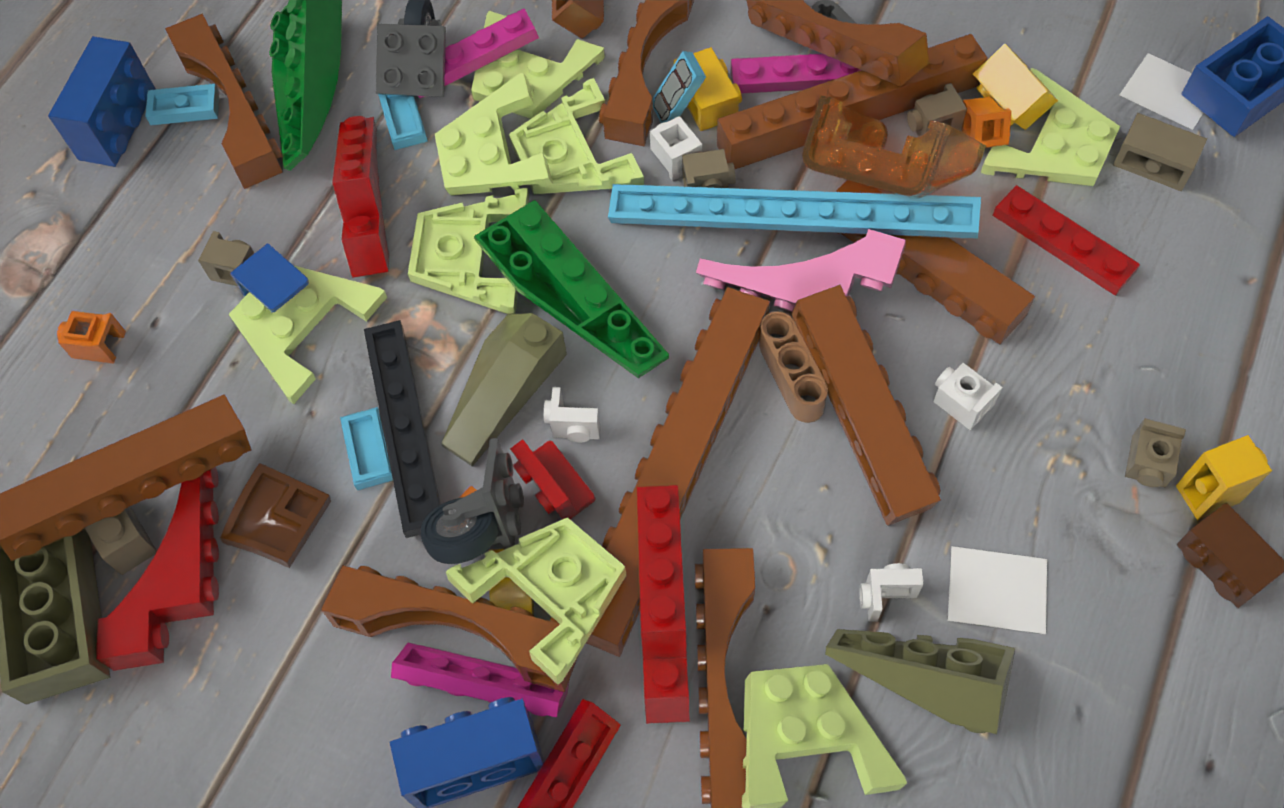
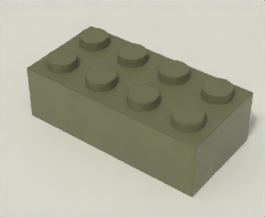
M83 528L73 536L63 537L32 555L22 556L11 561L0 546V679L2 692L27 705L111 678L109 667L96 659L98 618H102L91 538L86 529Z

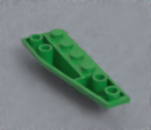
M289 0L281 12L277 11L271 20L270 28L273 30V42L269 50V55L272 57L271 73L284 169L289 171L311 151L323 128L332 104L341 59L342 0Z
M536 200L526 204L474 236L478 245L520 294L638 379L669 359V353Z

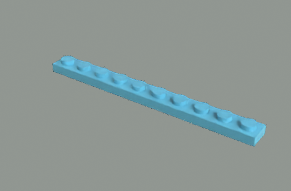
M613 184L608 219L611 223L858 234H867L868 229L887 235L978 239L981 197Z

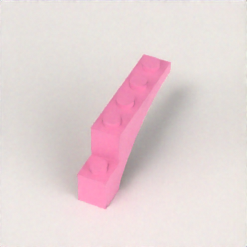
M868 229L866 237L831 254L804 262L780 266L750 267L723 264L700 258L696 273L705 278L704 285L719 290H724L726 285L739 288L741 292L759 298L762 295L775 299L773 306L793 312L798 299L837 285H841L846 296L850 295L855 277L861 279V286L872 290L882 291L883 286L892 288L906 240Z

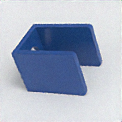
M268 243L230 273L244 297L250 292L271 312H276L309 284L308 278Z

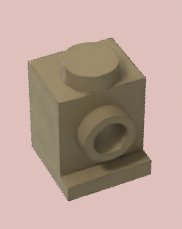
M950 83L945 85L943 92L935 95L929 94L916 100L914 110L907 113V122L910 129L917 133L922 143H926L960 132L967 108Z
M724 149L682 155L684 187L729 188L730 184L736 183L733 162L727 163Z
M213 231L198 261L211 281L237 286L230 273L250 258L254 251L250 245L241 240H224L220 232Z
M1144 418L1132 435L1125 477L1135 479L1144 486L1166 488L1176 476L1181 442L1185 436L1186 429Z

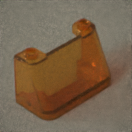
M821 95L803 148L802 157L806 167L818 173L908 198L919 199L973 174L980 165L986 145L948 124L931 120L928 126L930 130L926 134L919 137L907 136L901 154L884 150L888 131L883 122L864 116L844 106L843 102L835 98Z

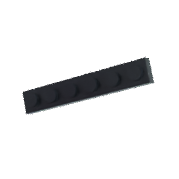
M401 320L366 328L364 329L402 529L405 537L409 538L421 535L423 521L441 503L404 328Z

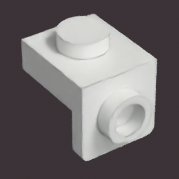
M553 387L551 400H545L544 423L550 424L553 438H567L572 442L578 443L587 442L589 439H599L600 419L598 408L564 407L561 387Z
M897 563L887 565L884 569H870L866 582L860 583L859 588L861 609H868V621H878L882 612V598H917L923 587L922 568L910 569L907 564Z

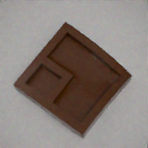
M259 463L236 501L220 539L226 545L252 552L290 568L331 503L330 495Z

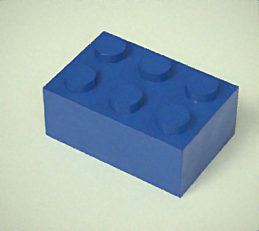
M1269 16L1265 17L1196 65L1181 95L1233 137L1237 136L1284 102V28Z
M92 36L48 117L79 161L116 167L121 155L127 149L128 142L135 128L141 122V117L147 105L148 90H156L130 42Z
M513 697L501 698L491 702L488 705V710L472 715L470 711L458 712L444 719L445 724L429 729L425 725L411 727L401 732V738L389 741L401 796L415 808H431L539 772L544 764V759L532 717L523 699L514 700Z

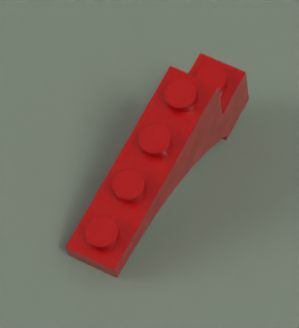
M353 116L347 118L344 122H340L332 181L343 219L341 240L352 278L389 272V251L378 176L377 128L374 117Z
M216 467L204 472L196 479L186 480L181 483L175 511L154 558L120 604L107 617L98 618L96 659L113 671L164 663V648H167L169 645V631L165 623L214 615V601L219 598V585L214 576V562H217L219 559V548L214 538V525L218 524L219 521L218 507L214 501V488H217L219 484Z
M678 485L637 487L640 620L646 724L690 722Z

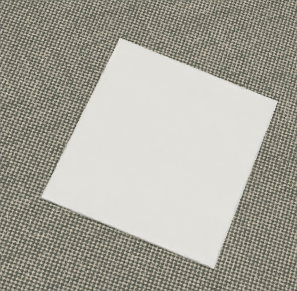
M1149 53L1120 93V96L1192 130L1203 115L1200 109L1181 95L1192 73Z
M951 546L948 621L1046 634L1047 559Z

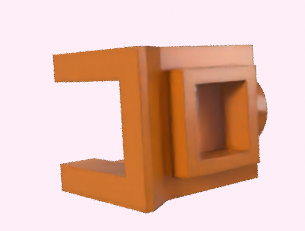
M71 311L68 320L60 323L57 330V338L60 346L71 358L114 364L116 356L104 343L107 334L113 337L124 338L126 331L112 313L102 315Z

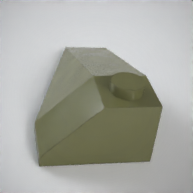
M837 629L827 644L825 655L947 722L963 726L974 733L989 732L997 734L1015 655L1014 647L970 638H957L956 645L932 643V636L917 635V639L905 642L896 641L893 635L886 632Z

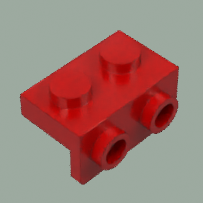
M523 439L510 448L518 460L513 464V468L526 485L531 481L535 483L540 491L534 496L548 514L556 511L562 520L567 517L571 520L595 502L596 497L553 441H547L534 452H532Z

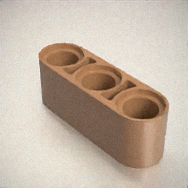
M771 312L761 322L760 351L794 418L805 423L815 422L820 419L824 412L828 392L827 384L791 316L784 312ZM771 334H780V335H782V336H784V337H782V338H774V337H772V336H770V335H771ZM788 364H794L800 368L793 370L785 366ZM806 395L812 396L816 401L808 402L801 399V397Z

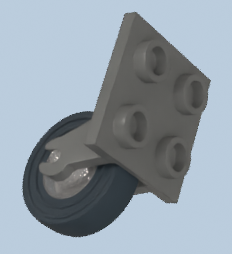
M409 0L406 5L404 18H400L398 24L377 23L376 94L444 97L446 27L442 26L440 20H435L430 0Z
M492 438L489 442L483 487L466 497L453 499L441 504L431 511L422 523V542L427 553L437 562L444 564L467 562L480 556L492 545L501 543L505 550L514 546L516 535L521 534L518 510L524 506L523 490L520 483H514L511 456L509 453H503L498 438Z

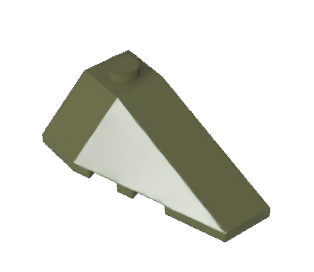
M533 313L507 314L484 340L441 442L442 446L473 467L489 448L490 439L497 438L565 358L567 352L563 332Z

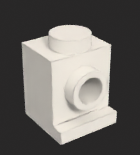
M680 116L668 122H663L650 131V149L667 169L672 181L682 177V155L702 152V143Z
M962 363L956 370L949 366L935 382L938 390L933 402L967 429L971 430L995 405L1003 387L997 383L992 385L965 363Z

